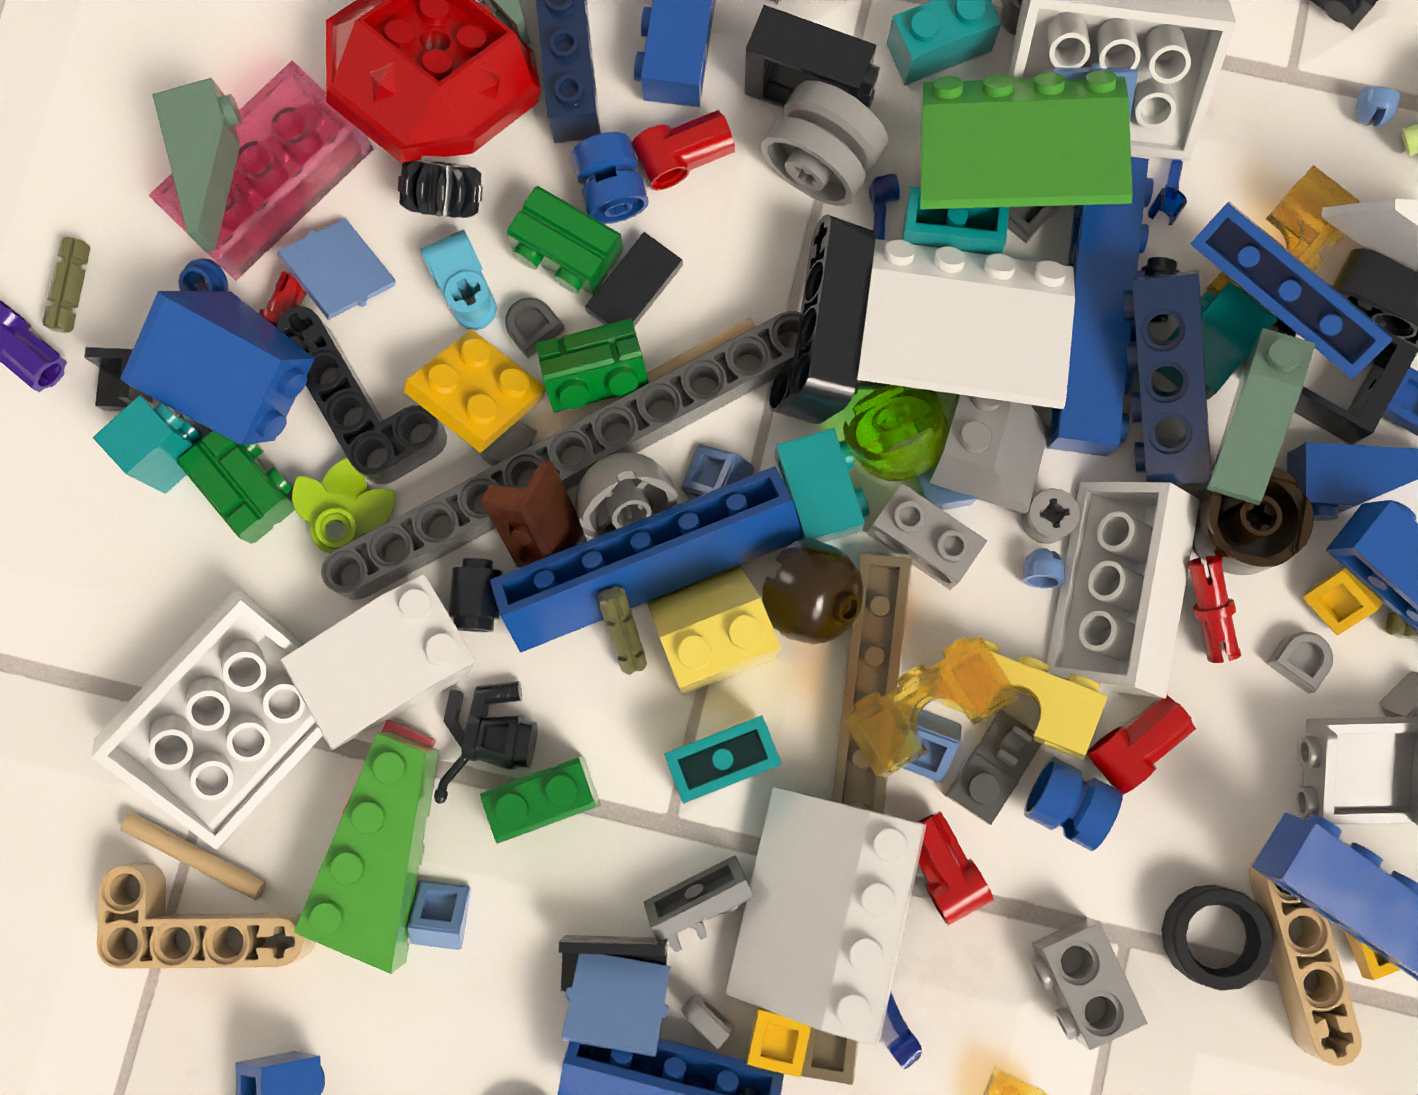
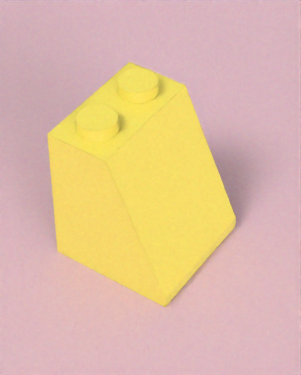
M740 565L647 602L659 638L683 695L776 659L781 649L763 602Z

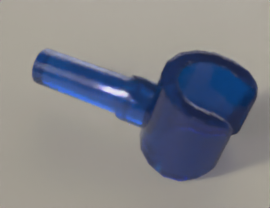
M1174 159L1171 161L1167 183L1159 191L1147 212L1150 219H1154L1158 211L1166 213L1170 219L1168 222L1169 226L1175 223L1187 203L1185 195L1179 191V182L1183 168L1182 160Z
M894 173L877 176L869 188V198L874 213L873 231L875 239L885 240L887 212L885 203L899 201L900 199L899 182L897 175Z
M890 992L886 1013L893 1029L899 1036L886 1047L903 1069H907L920 1059L922 1047L918 1039L908 1028L906 1021L904 1022L893 994Z

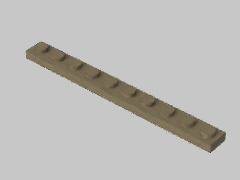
M860 553L859 571L863 581V599L860 613L852 623L832 801L884 813L912 559ZM811 1027L801 1076L853 1085L859 1041Z

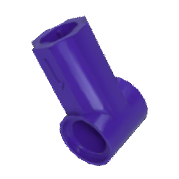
M0 300V362L30 388L39 393L48 387H54L65 375L64 369L68 361L48 343L30 330L32 325Z

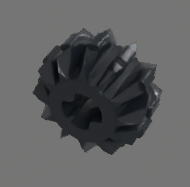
M426 159L402 163L401 176H398L399 204L410 212L452 218L472 217L478 213L479 201H482V173L469 165Z

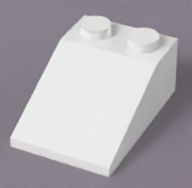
M1395 198L1322 207L1321 218L1358 244L1418 272V200Z
M423 574L377 597L283 657L281 663L330 749L334 750L468 677L476 660L427 577Z

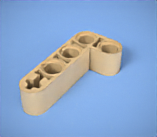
M1255 858L1249 867V882L1255 902L1261 906L1271 924L1274 942L1271 960L1293 1038L1297 1046L1305 1053L1334 1066H1345L1353 1062L1359 1055L1362 1040L1328 919L1286 890H1278L1273 881L1251 867L1256 860ZM1299 916L1303 923V934L1298 941L1292 942L1289 937L1288 928L1291 921ZM1315 970L1319 983L1317 989L1307 995L1304 990V980L1309 972Z
M144 862L115 867L106 873L100 884L96 945L99 957L109 967L118 969L281 967L303 959L316 946V942L293 933L301 916L298 913L165 914L166 879L161 869L151 863ZM131 875L138 879L141 888L136 901L130 898L126 888L127 881ZM231 927L238 929L243 936L244 943L239 953L232 951L227 944L226 937ZM128 928L134 931L138 939L137 950L134 954L128 951L124 944V936ZM179 928L186 930L190 936L191 944L187 953L180 951L175 942L176 932ZM284 931L286 936L294 937L295 940L294 946L290 948L286 942H271L265 945L266 937Z

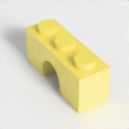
M971 637L969 643L956 639L934 695L937 703L986 721L993 702L999 696L1008 692L1025 693L1035 700L1041 712V718L1034 734V741L1081 760L1085 759L1108 698L1107 695L1098 692L1100 684L1075 674H1070L1068 680L1049 674L1050 666L1029 656L1020 655L1018 661L999 655L1001 648L998 645L978 637Z

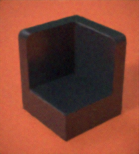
M85 347L84 358L99 367L95 406L101 410L122 411L139 395L153 403L152 397L129 386L120 379L133 349Z

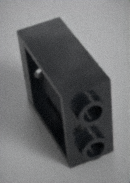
M763 5L746 46L745 94L784 108V105L799 84L804 81H821L840 88L857 98L870 109L875 95L874 86L880 72V67L873 65L877 45Z
M1279 318L1273 324V326L1278 328L1277 332L1293 337L1297 334ZM1388 332L1393 340L1371 361L1374 364L1348 410L1341 408L1303 386L1294 413L1351 445L1362 440L1375 431L1417 355L1418 348Z

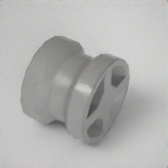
M1050 488L1041 491L1031 500L1029 511L1026 515L1022 514L1021 523L1030 539L1041 544H1052L1060 541L1076 528L1080 518V509L1077 501L1070 493L1062 489ZM1050 505H1052V508L1061 514H1056L1053 510H1051Z

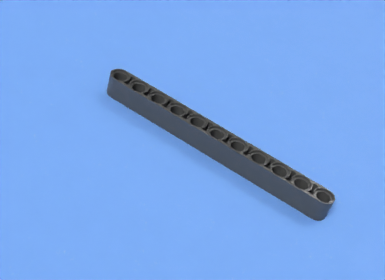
M787 311L769 319L334 550L325 558L322 564L321 575L323 582L330 590L349 599L359 600L368 597L495 529L488 513L476 514L473 510L476 497L485 493L490 485L518 488L517 479L523 471L528 469L537 470L542 461L553 462L565 489L568 490L579 484L586 470L599 459L614 453H637L776 378L782 368L794 360L795 348L783 346L778 341V337L788 331L798 334L800 312ZM751 354L760 360L761 365L756 370L747 372L738 369L734 362L741 355ZM701 377H709L718 384L716 390L708 395L695 393L691 389V385L696 379ZM657 400H666L674 406L672 413L662 419L650 416L647 410ZM623 423L630 428V432L623 441L610 442L604 438L606 429L611 424ZM580 446L586 450L583 461L578 465L566 466L560 462L563 451L568 447ZM442 515L450 516L451 527L448 533L443 537L431 538L429 528L432 521ZM396 539H404L406 544L404 555L398 561L387 562L385 551L388 544ZM357 562L360 566L358 580L350 586H343L341 573L344 567L350 563Z

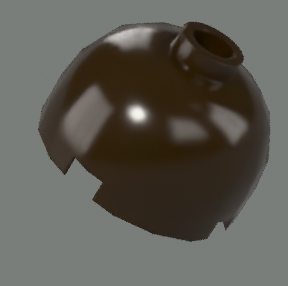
M813 538L795 541L784 549L775 560L782 564L776 573L775 579L767 576L762 592V602L773 629L789 639L813 645L837 639L852 625L860 613L863 599V581L860 571L845 552Z

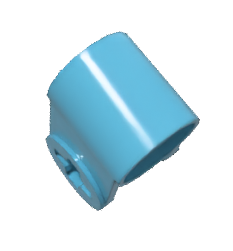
M465 230L458 231L421 248L420 252L438 289H441L458 323L466 329L472 330L483 329L491 324L496 316V302L483 276V268ZM474 296L476 302L467 306L466 299Z

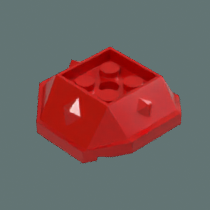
M355 0L326 20V103L400 163L421 160L422 156L449 157L473 154L539 102L541 88L534 50L521 41L512 29L496 18L489 5L480 4L475 0Z

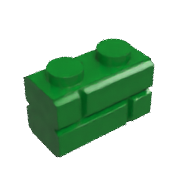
M538 185L534 187L524 202L522 210L517 213L507 228L506 233L510 245L514 249L512 255L517 260L532 269H537L541 264L555 273L553 278L558 284L576 294L582 288L594 295L624 248L621 233Z
M632 318L568 334L559 339L553 338L535 343L543 381L554 413L567 409H577L590 403L617 396H626L649 384Z
M213 430L202 439L200 444L194 445L178 459L177 464L237 537L250 544L256 543L272 530L275 524L280 523L295 511L292 498L289 496L294 486L276 466L270 470L264 466L258 458L264 450L258 443L240 445Z
M584 757L568 760L554 768L544 769L480 793L481 801L497 844L601 806Z

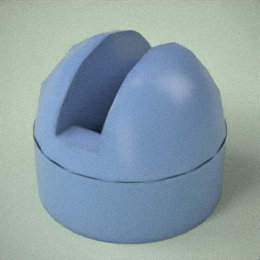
M1372 86L1362 88L1359 91L1356 103V116L1364 125H1367L1372 118L1374 127L1385 125L1393 118L1397 111L1401 95L1399 92L1385 87Z
M1047 548L1034 550L1026 557L1023 566V583L1036 588H1057L1064 584L1065 570L1062 558L1058 553Z

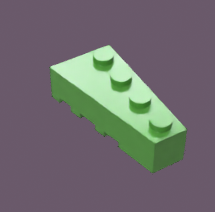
M393 731L376 734L293 933L389 974H392L407 962L409 949L407 926L415 899L419 866L422 865L425 847L423 839L426 819L430 813L439 756L438 749L426 746Z

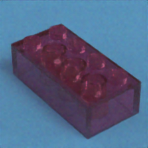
M294 61L287 64L239 110L242 124L236 125L240 142L237 162L216 250L206 252L235 281L251 268L374 150L367 135L326 103V92ZM170 174L148 196L187 233L173 175Z

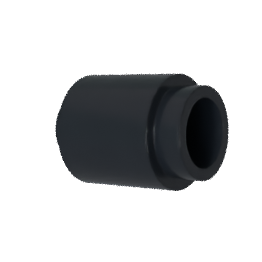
M464 558L462 567L452 568L449 616L453 618V623L458 631H494V620H499L500 613L490 580L501 576L503 571L493 569L492 560Z

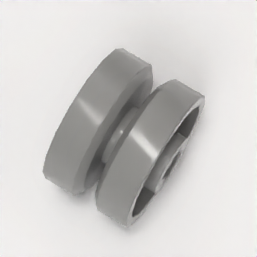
M804 81L795 88L784 105V117L774 121L762 139L761 152L775 172L794 188L826 204L845 206L852 203L864 184L865 171L876 165L887 148L889 137L884 125L876 115L854 96L836 86L821 81Z

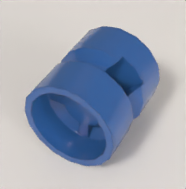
M620 132L602 133L589 137L574 146L570 152L577 181L584 186L581 193L588 215L603 224H613L630 219L646 209L649 205V199L642 176L635 171L638 167V162L631 138L627 134Z
M1054 756L1047 762L1036 779L1024 808V816L1049 830L1059 826L1063 827V836L1066 839L1092 852L1103 843L1115 823L1121 808L1123 792L1095 777L1087 782L1084 781L1080 769Z

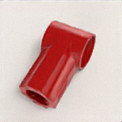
M720 110L672 129L668 125L650 127L638 134L632 141L635 155L650 188L655 191L671 188L683 181L689 175L690 170L735 152V143L730 127Z
M1167 695L1166 699L1158 698L1125 727L1119 726L1103 736L1087 751L1086 755L1114 788L1123 792L1124 795L1151 776L1157 768L1154 764L1188 737L1196 728L1186 710Z
M938 811L917 821L927 824L918 865L927 880L924 884L926 890L947 926L994 901L991 890L973 860L966 858L942 812Z

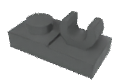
M998 711L945 796L986 824L992 825L1042 745L1034 741L1035 731L1005 711Z
M736 855L649 898L643 903L650 928L658 943L667 939L669 946L678 952L682 950L677 935L679 932L691 927L696 930L700 939L705 938L707 932L703 923L704 919L709 920L719 914L733 912L743 902L754 897V894Z

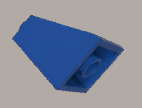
M158 291L120 379L129 386L159 402L163 401L172 409L240 445L275 441L277 436L282 433L287 423L286 417L296 396L304 389L307 383V374L315 358L232 292Z

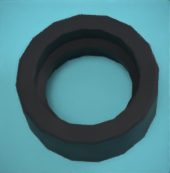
M1217 885L1194 886L1178 895L1166 910L1161 928L1164 950L1173 966L1189 980L1219 991L1241 989L1257 980L1270 962L1274 945L1271 924L1261 906L1245 893ZM1221 905L1230 908L1239 915L1245 926L1246 942L1243 953L1234 964L1227 968L1213 969L1202 965L1193 957L1188 948L1186 934L1189 922L1197 911L1206 906Z

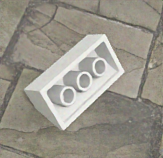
M1080 482L1077 495L1080 518L1076 528L1070 533L1064 566V584L1060 587L1046 663L1050 666L1048 673L1068 680L1070 674H1075L1100 684V689L1166 699L1188 574L1187 563L1190 561L1200 499L1170 482Z

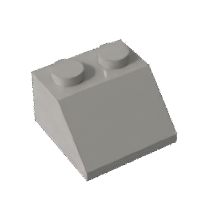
M957 394L950 410L929 483L958 493L976 496L979 500L1026 515L1033 496L1049 427L1030 404Z

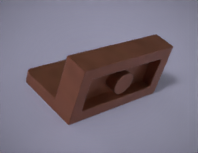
M542 461L525 489L490 485L481 499L518 568L575 546L583 532L577 512L553 462Z

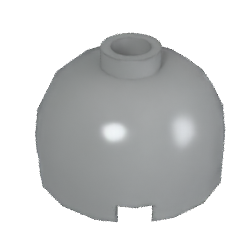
M621 452L599 459L586 470L577 488L575 506L579 522L588 541L677 505V498L679 497L670 476L656 461L642 454Z

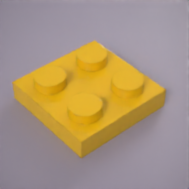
M472 329L406 380L404 388L405 394L479 453L484 451L542 401L546 391L544 385Z

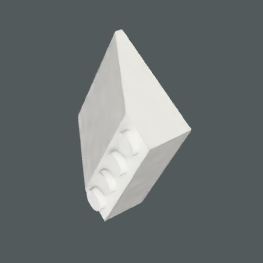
M1023 0L1017 24L1009 76L1013 79L1035 78L1039 74L1053 72V67L1080 68L1090 67L1093 63H1099L1101 68H1137L1138 76L1130 115L1131 154L1190 161L1236 26V19L1229 0Z
M875 239L857 380L1064 409L1067 396L1075 305L1073 267L1061 265L1055 261L1036 262L1015 259L1004 254L986 255L965 252L954 247L936 248L915 245L904 240L886 241Z
M237 588L94 738L91 758L214 849H217L323 736L281 663L283 657L304 644L275 617L240 588Z
M773 787L750 884L754 897L746 901L725 994L815 1029L876 1046L882 1034L927 824Z

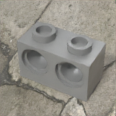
M903 483L900 484L868 532L869 536L900 557L911 558L912 565L949 590L961 581L988 541Z
M1086 917L1032 942V946L1038 956L1031 960L1033 969L1045 990L1053 988L1061 1005L1054 1012L1061 1029L1069 1041L1076 1038L1081 1045L1091 1051L1148 1024L1100 922ZM1078 946L1083 954L1082 964L1075 972L1065 973L1061 966V957L1069 947ZM1102 996L1106 1003L1104 1016L1097 1022H1087L1085 1018L1087 1003L1094 997Z

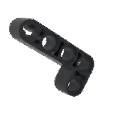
M828 214L824 215L818 222L810 244L794 360L782 368L774 379L769 395L771 411L817 425L842 411L851 401L858 377L874 256L875 233L873 230Z
M1363 248L1351 250L1332 287L1383 329L1418 348V272L1373 250Z
M295 306L289 308L280 316L277 328L315 358L307 374L306 386L351 465L361 475L375 484L386 485L398 480L443 452L447 444L446 430L440 421L422 406L412 405L385 420L382 419L333 332L312 309L305 306ZM305 330L308 331L313 343L318 347L317 349L311 351L303 343L305 339L302 333ZM331 367H339L338 375L333 382L326 385L320 384L321 376L325 370ZM362 407L363 415L360 421L352 426H344L346 413L353 408ZM422 423L431 425V432L427 439L419 443L410 442V434L417 425ZM386 448L387 458L380 467L368 468L367 460L369 455L376 449Z

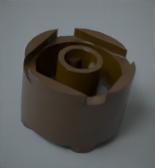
M1277 467L1273 468L1263 499L1259 505L1207 490L1206 487L1197 497L1200 499L1193 539L1195 554L1203 560H1206L1205 556L1216 555L1222 557L1223 572L1234 575H1252L1280 565L1291 559L1305 547L1311 536L1314 523L1311 502L1308 496L1304 498L1300 489L1295 485L1297 481L1289 473ZM1250 523L1255 524V529L1251 527Z

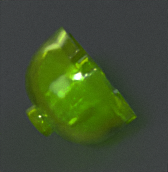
M888 385L874 390L859 400L852 408L855 417L851 420L849 426L845 420L843 432L852 456L867 473L889 482L905 481L920 476L932 468L939 459L948 432L946 417L937 393L925 389L906 390L904 386Z

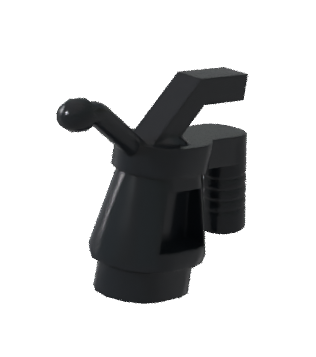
M520 681L477 686L474 691L465 731L458 722L464 694L462 691L450 689L443 722L461 747L462 755L440 779L438 788L434 793L436 803H445L448 796L447 787L468 761L481 760L507 770H514L517 766L526 768L531 766L537 741V722L524 721L523 716L520 715L487 717L489 705L522 701Z

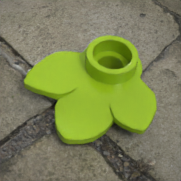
M346 457L331 467L322 483L309 477L298 476L293 487L292 502L296 513L310 524V534L314 544L321 551L330 554L334 550L361 537V535L387 523L394 508L395 492L390 489L367 491L364 476L351 465ZM332 522H340L345 526L346 533L339 539H332L326 534L327 526Z

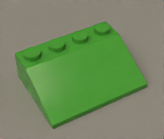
M1097 70L1088 73L1086 79L1065 80V77L1059 73L1047 72L1039 74L1035 78L1013 79L1008 75L997 74L988 76L984 80L962 81L960 78L947 76L938 78L934 82H923L921 209L1132 204L1129 97L1125 76L1117 77L1111 71Z

